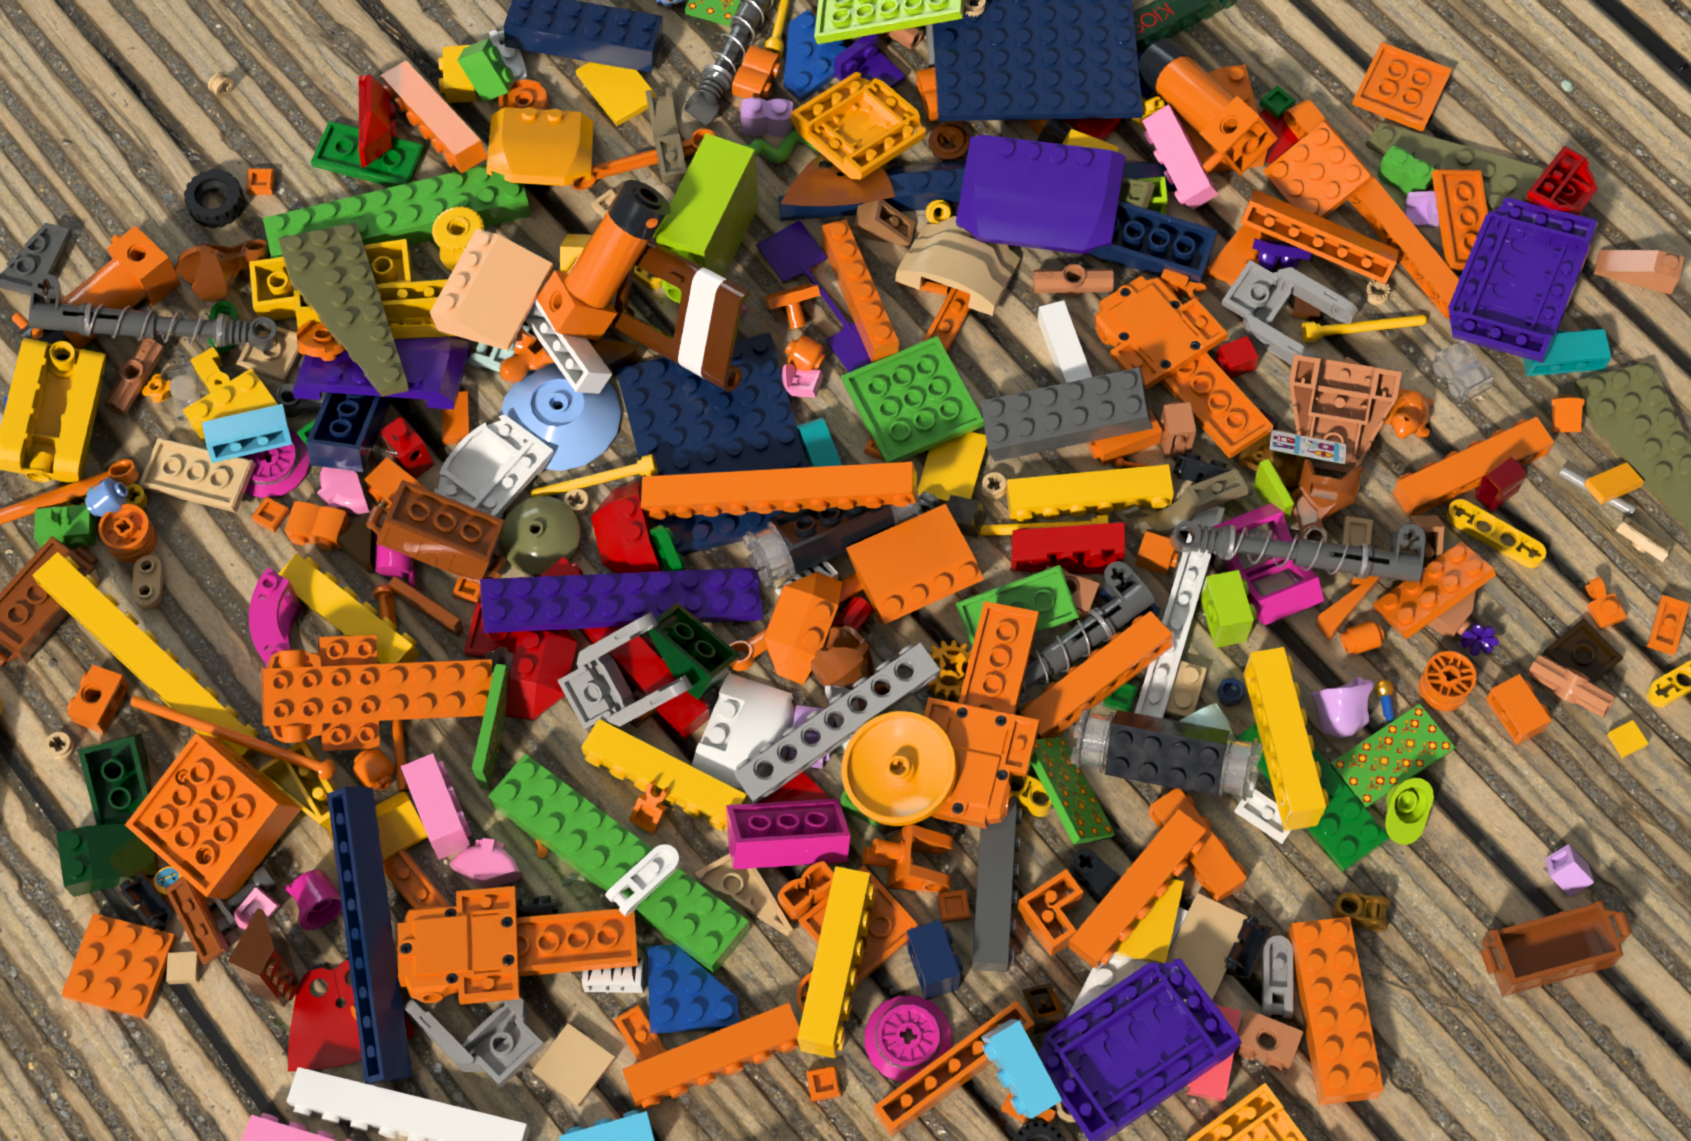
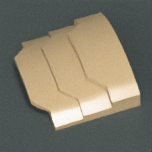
M957 216L950 217L937 224H924L917 239H915L909 252L905 254L896 271L895 282L920 290L926 278L969 293L968 308L993 316L1020 263V257L1012 252L1008 245L981 242L962 227L960 229L956 226Z

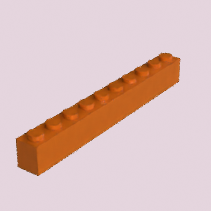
M913 462L645 476L642 477L641 508L647 517L661 520L666 516L690 518L692 515L701 514L715 517L720 513L744 515L746 512H758L760 514H769L777 510L794 513L800 509L824 511L827 508L838 507L839 509L849 510L854 508V506L879 508L881 505L890 504L904 507L909 503H916L917 472Z

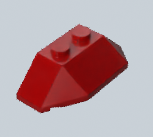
M372 75L358 76L359 156L361 167H367L392 148V137H396V122L391 120L396 119L395 103H390L389 92Z
M1563 146L1528 191L1526 202L1543 206L1549 210H1559L1579 216L1598 190L1593 174L1588 167L1587 157Z
M640 481L613 489L591 516L602 565L614 573L662 572L659 556L649 533L652 529L650 519L641 508L642 487Z
M567 629L520 631L508 681L507 717L534 721L540 717V714L565 697L557 680L572 672L578 647L577 641Z

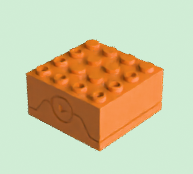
M195 733L125 826L204 896L229 899L240 890L302 808L222 739Z

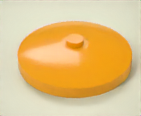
M889 712L869 720L852 736L842 759V781L848 797L866 817L885 825H910L930 817L947 801L956 781L957 758L948 736L934 721L913 712Z

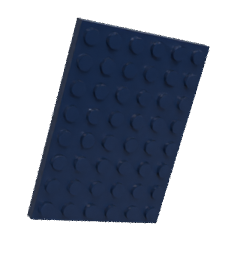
M971 0L969 5L976 7L978 6V1L975 2L974 0V2H972ZM986 0L984 12L981 15L979 14L978 17L968 16V14L966 15L963 12V19L932 24L938 121L1142 118L1143 107L1139 67L1137 66L1138 57L1132 0Z
M770 333L735 341L731 365L740 367L743 376L739 386L731 392H727L666 357L616 369L638 458L641 460L642 456L654 455L658 468V475L655 476L808 467L787 390L783 385L782 373ZM777 510L769 514L746 512L744 515L720 513L715 517H708L703 514L692 515L690 518L666 516L664 519L654 520L656 526L662 525L664 528L668 527L675 538V542H673L674 548L682 556L773 534L769 518L785 511Z

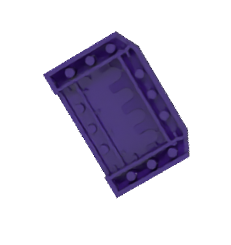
M989 135L971 137L956 226L960 229L962 227L981 242L1076 254H1087L1092 252L1093 249L1105 245L1106 247L1111 246L1126 156L1106 149Z
M1508 197L1505 198L1499 208L1495 211H1490L1485 216L1448 306L1452 338L1544 363L1549 355L1593 243L1597 229V220L1559 210H1549L1543 206Z
M458 336L394 339L409 391L383 397L425 399L427 401V408L454 410L471 350L470 340ZM347 350L337 354V358L332 361H324L321 357L305 355L293 388L294 398L321 400L322 392L381 396L365 377L364 371L349 357Z
M1179 958L1174 959V962L1158 964V962L1146 964L1058 1023L1047 1032L1044 1038L1045 1042L1039 1050L1038 1056L1058 1091L1062 1103L1088 1141H1106L1230 1057L1242 1042Z

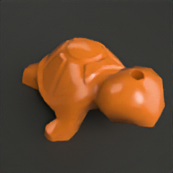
M521 326L514 346V356L504 359L500 363V376L507 382L518 383L524 380L528 369H541L555 362L536 335L526 332Z
M1399 388L1397 400L1385 418L1384 424L1392 425L1398 438H1406L1414 433L1419 437H1427L1430 430L1426 428V424L1429 421L1430 408L1434 405V401L1419 391Z

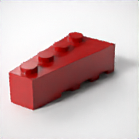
M1125 522L1012 530L1011 571L1042 572L1046 570L1047 565L1051 567L1060 565L1072 574L1104 575L1105 569L1110 563L1123 562Z

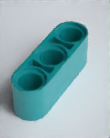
M823 417L797 425L801 443L810 467L842 466Z

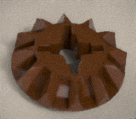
M952 124L941 125L931 132L928 140L929 149H931L933 156L940 157L942 161L945 159L954 161L957 157L963 158L964 153L969 147V137L959 126ZM944 141H953V147L949 145L944 147Z

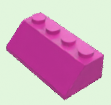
M839 799L726 805L728 847L734 869L808 865L821 861L830 864L847 862L851 835Z

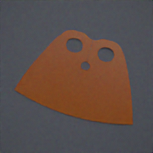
M820 155L814 158L802 170L780 204L798 206L850 205L895 197V194L882 166L861 180L850 179L847 175L838 176L837 173L841 170L835 165L827 169L820 168L819 163L823 160H828L824 155Z

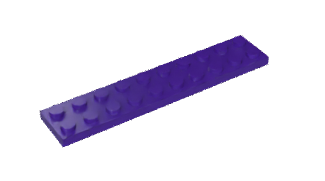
M756 568L480 579L483 633L625 627L650 612L657 618L677 602L702 623L762 620L763 616Z

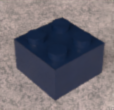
M940 919L909 929L906 935V948L926 1000L958 990L959 980L962 979V962L958 954L953 955L951 932L948 927L943 928Z

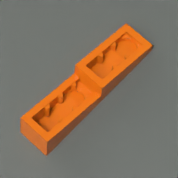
M1369 576L1366 579L1354 577L1350 585L1353 591L1319 614L1315 626L1329 642L1381 581L1382 577Z

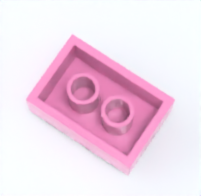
M432 753L401 766L422 823L438 859L440 860L471 847L468 837L472 836V833L443 761L437 762Z

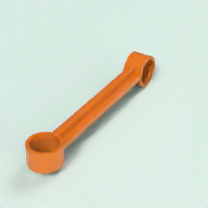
M709 129L696 130L690 140L681 142L684 156L695 155L699 148L695 143L702 140L706 133L716 136L714 132ZM656 149L593 165L591 168V180L586 181V176L573 179L571 187L575 190H585L594 185L596 180L658 164Z

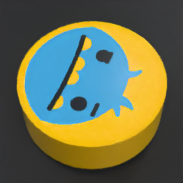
M173 867L162 868L155 875L154 886L162 896L168 897L165 889L183 876Z

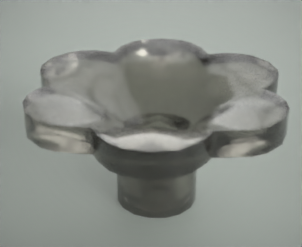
M499 647L496 651H489L485 655V659H492V677L496 664L506 665L510 675L515 654L509 652L506 647Z

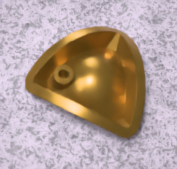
M1275 429V431H1281V432H1286V433H1291V434H1293L1292 432L1287 431V430ZM1271 433L1242 451L1238 458L1240 465L1257 473L1259 463L1269 459L1284 485L1292 488L1298 485L1302 470V456L1270 450Z

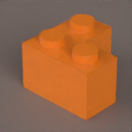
M1067 869L1021 898L1018 902L1017 911L1051 957L1067 947L1070 938L1075 934L1076 929L1064 913L1081 903L1083 890Z

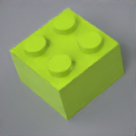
M1239 570L1206 576L1200 600L1214 648L1247 642L1249 633L1253 629V621L1256 620L1254 605L1249 604L1247 599L1249 594L1246 579H1241Z

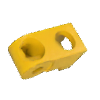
M214 347L190 359L196 373L209 393L231 381L226 373L219 370L223 363Z

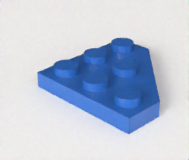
M808 9L789 22L784 73V88L800 103L835 78L834 58L848 48L841 40L817 44L814 38L816 16Z
M677 945L647 946L650 1034L719 1031L739 1023L738 998Z

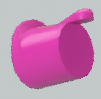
M377 544L376 572L391 578L394 576L398 578L409 577L408 584L414 588L415 559Z
M314 869L308 871L286 886V891L295 898L299 908L298 921L303 929L314 930L321 928L342 912L340 893L323 870Z

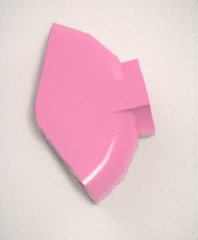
M322 467L320 473L322 489L317 494L326 507L341 509L354 515L370 512L363 487L355 471Z
M483 838L482 840H476L475 846L459 852L449 863L456 873L484 889L507 884L522 878L516 860L505 851V844L495 839Z

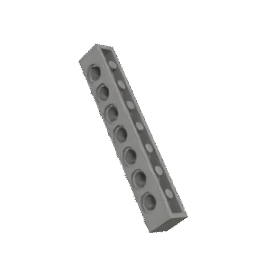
M921 643L913 646V644L908 645L899 652L900 657L892 663L889 660L885 661L876 668L877 673L868 679L865 676L853 684L852 687L854 689L846 695L843 693L836 695L829 701V707L822 712L820 709H817L806 717L807 722L798 728L795 725L785 731L782 740L776 744L773 741L766 744L759 750L760 755L752 761L750 758H747L736 766L737 771L733 774L753 804L761 802L852 738L856 731L869 720L889 712L939 677L940 669ZM903 667H908L913 671L912 677L908 679L899 677L897 673ZM880 683H885L890 687V691L886 695H879L874 689ZM858 699L864 700L867 703L866 709L860 712L853 710L851 707L852 703ZM832 716H840L843 718L844 723L838 728H833L829 726L828 720ZM810 732H816L821 738L816 744H808L804 740L805 736ZM787 748L797 751L796 758L791 761L784 760L781 754ZM767 764L774 768L772 775L769 777H761L758 774V770L762 765Z

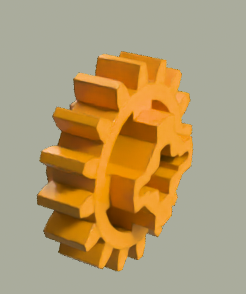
M956 640L952 641L951 646H947L945 641H941V648L939 649L932 645V655L929 654L939 667L940 676L927 684L926 690L929 691L934 688V697L936 698L941 693L945 694V701L949 700L950 695H954L959 700L965 678L963 672L968 666L971 651L966 652L967 644L964 643L960 648L956 647Z

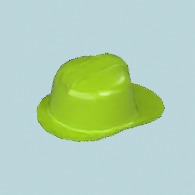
M1415 777L1394 785L1387 794L1386 804L1388 811L1385 827L1391 840L1397 844H1411L1423 833L1434 800L1433 789L1424 779Z

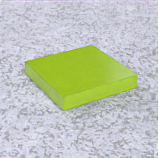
M1269 459L1259 463L1253 488L1263 506L1272 503L1283 511L1286 524H1288L1294 501Z

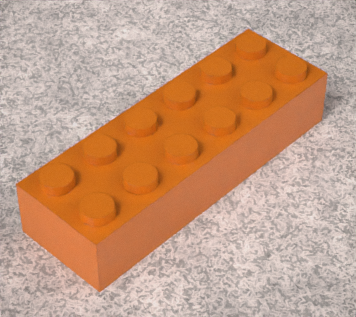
M1350 917L1292 923L1287 932V937L1293 947V970L1318 1104L1326 1105L1378 1099L1384 1089Z

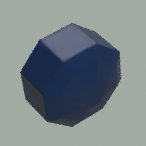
M1228 678L1222 680L1216 693L1220 703L1227 707H1232L1240 704L1244 698L1245 689L1242 682L1235 678Z

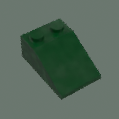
M678 602L655 618L658 625L648 630L650 637L674 679L677 680L686 675L692 685V688L687 690V692L697 700L701 699L724 680L741 656Z
M141 733L87 745L78 749L96 825L127 823L152 790L148 758Z
M126 823L83 826L56 833L63 884L73 897L120 886L126 880L133 882L139 871H142L148 879L155 877L158 872L155 851L125 826Z

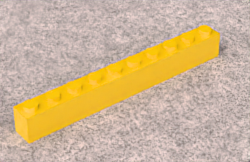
M57 552L32 575L41 588L168 707L256 739L260 736L250 724L247 723L243 726L237 720L240 716L229 705L223 707L217 701L219 696L209 686L203 688L198 684L199 677L190 668L187 667L183 670L177 664L179 659L168 648L163 651L157 645L159 640L149 630L143 632L137 627L139 621L130 612L122 613L117 608L119 605L117 600L108 592L103 595L97 589L100 585L89 574L84 577L77 571L80 567L70 556L64 558ZM192 728L198 734L216 737L211 734ZM222 739L245 760L255 752L253 749Z

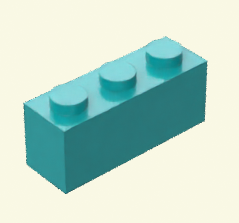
M1587 328L1577 332L1558 331L1544 363L1523 357L1522 360L1526 377L1605 370L1611 359V353L1605 329L1595 330Z

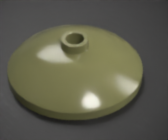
M549 496L528 498L513 507L504 519L505 524L500 534L502 552L513 567L525 574L540 576L563 557L570 562L578 551L581 541L579 520L573 510L559 499ZM535 527H540V531L537 534L532 533Z

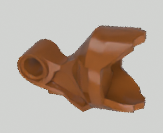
M262 239L249 240L231 247L203 243L185 250L178 257L174 270L178 275L182 276L183 281L192 286L193 293L199 295L200 300L211 302L227 296L230 285L241 269L250 271L249 262L271 258L267 241Z
M1305 457L1298 487L1291 494V498L1294 501V513L1290 531L1299 532L1302 539L1310 540L1312 536L1320 535L1325 539V542H1329L1323 522L1334 513L1357 501L1364 467L1358 466L1356 469H1352L1339 480L1316 475L1311 458Z
M834 625L829 629L823 648L816 651L815 658L811 661V670L823 686H839L853 690V684L865 676L869 679L876 674L868 642L855 629L846 625L843 627ZM880 683L875 687L874 691L879 695H886L890 689L885 683ZM861 699L858 701L860 711L865 710L867 707V703Z

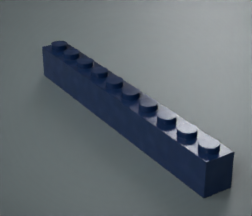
M342 787L328 793L327 798L365 1084L395 1082L412 1077L380 845V832L377 823L376 802L373 787Z

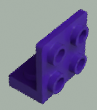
M877 34L862 36L834 58V76L839 81L844 80L855 72L861 73V78L872 81L874 78L882 80L891 88L904 80V74L878 51Z

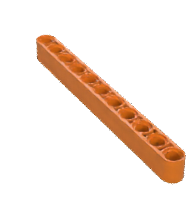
M1306 99L1284 112L1285 122L1299 140L1324 121L1371 175L1373 180L1348 200L1385 245L1399 250L1397 260L1447 319H1450L1448 306L1459 282L1458 277L1310 100Z

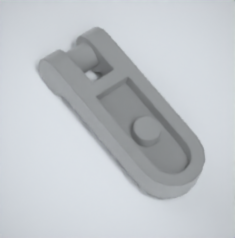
M1279 935L1272 936L1266 941L1262 950L1261 1015L1270 1018L1272 1015H1282V1018L1292 1019L1293 947L1287 938ZM1272 995L1283 996V1003H1272Z

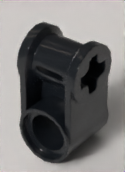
M1089 849L1078 851L1070 865L1072 877L1099 904L1121 878L1116 871ZM1080 864H1089V867L1086 866L1083 869L1079 866Z

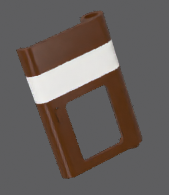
M650 240L617 291L614 306L617 315L612 321L613 328L727 392L735 390L741 383L743 372L740 367L731 365L742 305L744 300L750 296V291ZM635 265L681 290V300L673 337L635 317L634 311L628 307Z

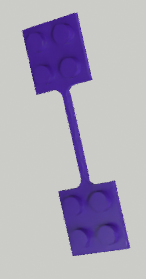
M799 220L757 243L756 247L783 284L798 275H805L812 284L818 285L820 295L843 325V329L826 339V342L847 371L852 372L871 364L855 323H848L810 272L814 266L827 260V256Z

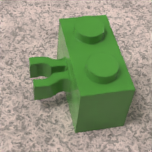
M490 38L464 48L457 60L483 102L508 93L515 81L512 70L506 66L501 58L499 49L493 45Z
M86 504L35 509L34 539L40 548L51 536L67 548L77 549L79 546L86 548L87 546L96 545L97 517L91 514Z

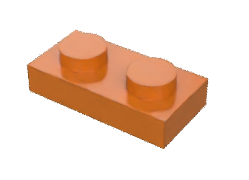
M1662 595L1659 599L1646 647L1674 656L1678 649L1690 603Z

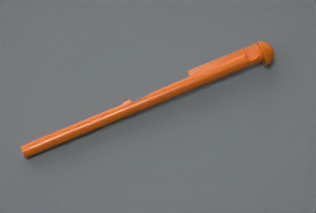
M380 585L373 592V598L379 599L380 618L382 620L384 617H387L397 626L394 591L388 585ZM391 720L398 792L403 790L408 792L410 789L401 769V766L407 764L402 720Z
M133 696L131 699V706L308 770H315L319 773L320 780H328L335 774V764L330 759L319 762L139 696Z

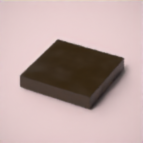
M1584 618L1542 653V655L1565 668L1570 667L1583 673L1594 684L1623 660V657Z

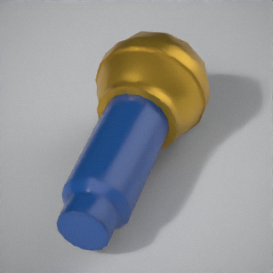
M1383 679L1376 682L1374 692L1381 700L1386 722H1393L1395 720L1392 702L1394 686L1389 680Z

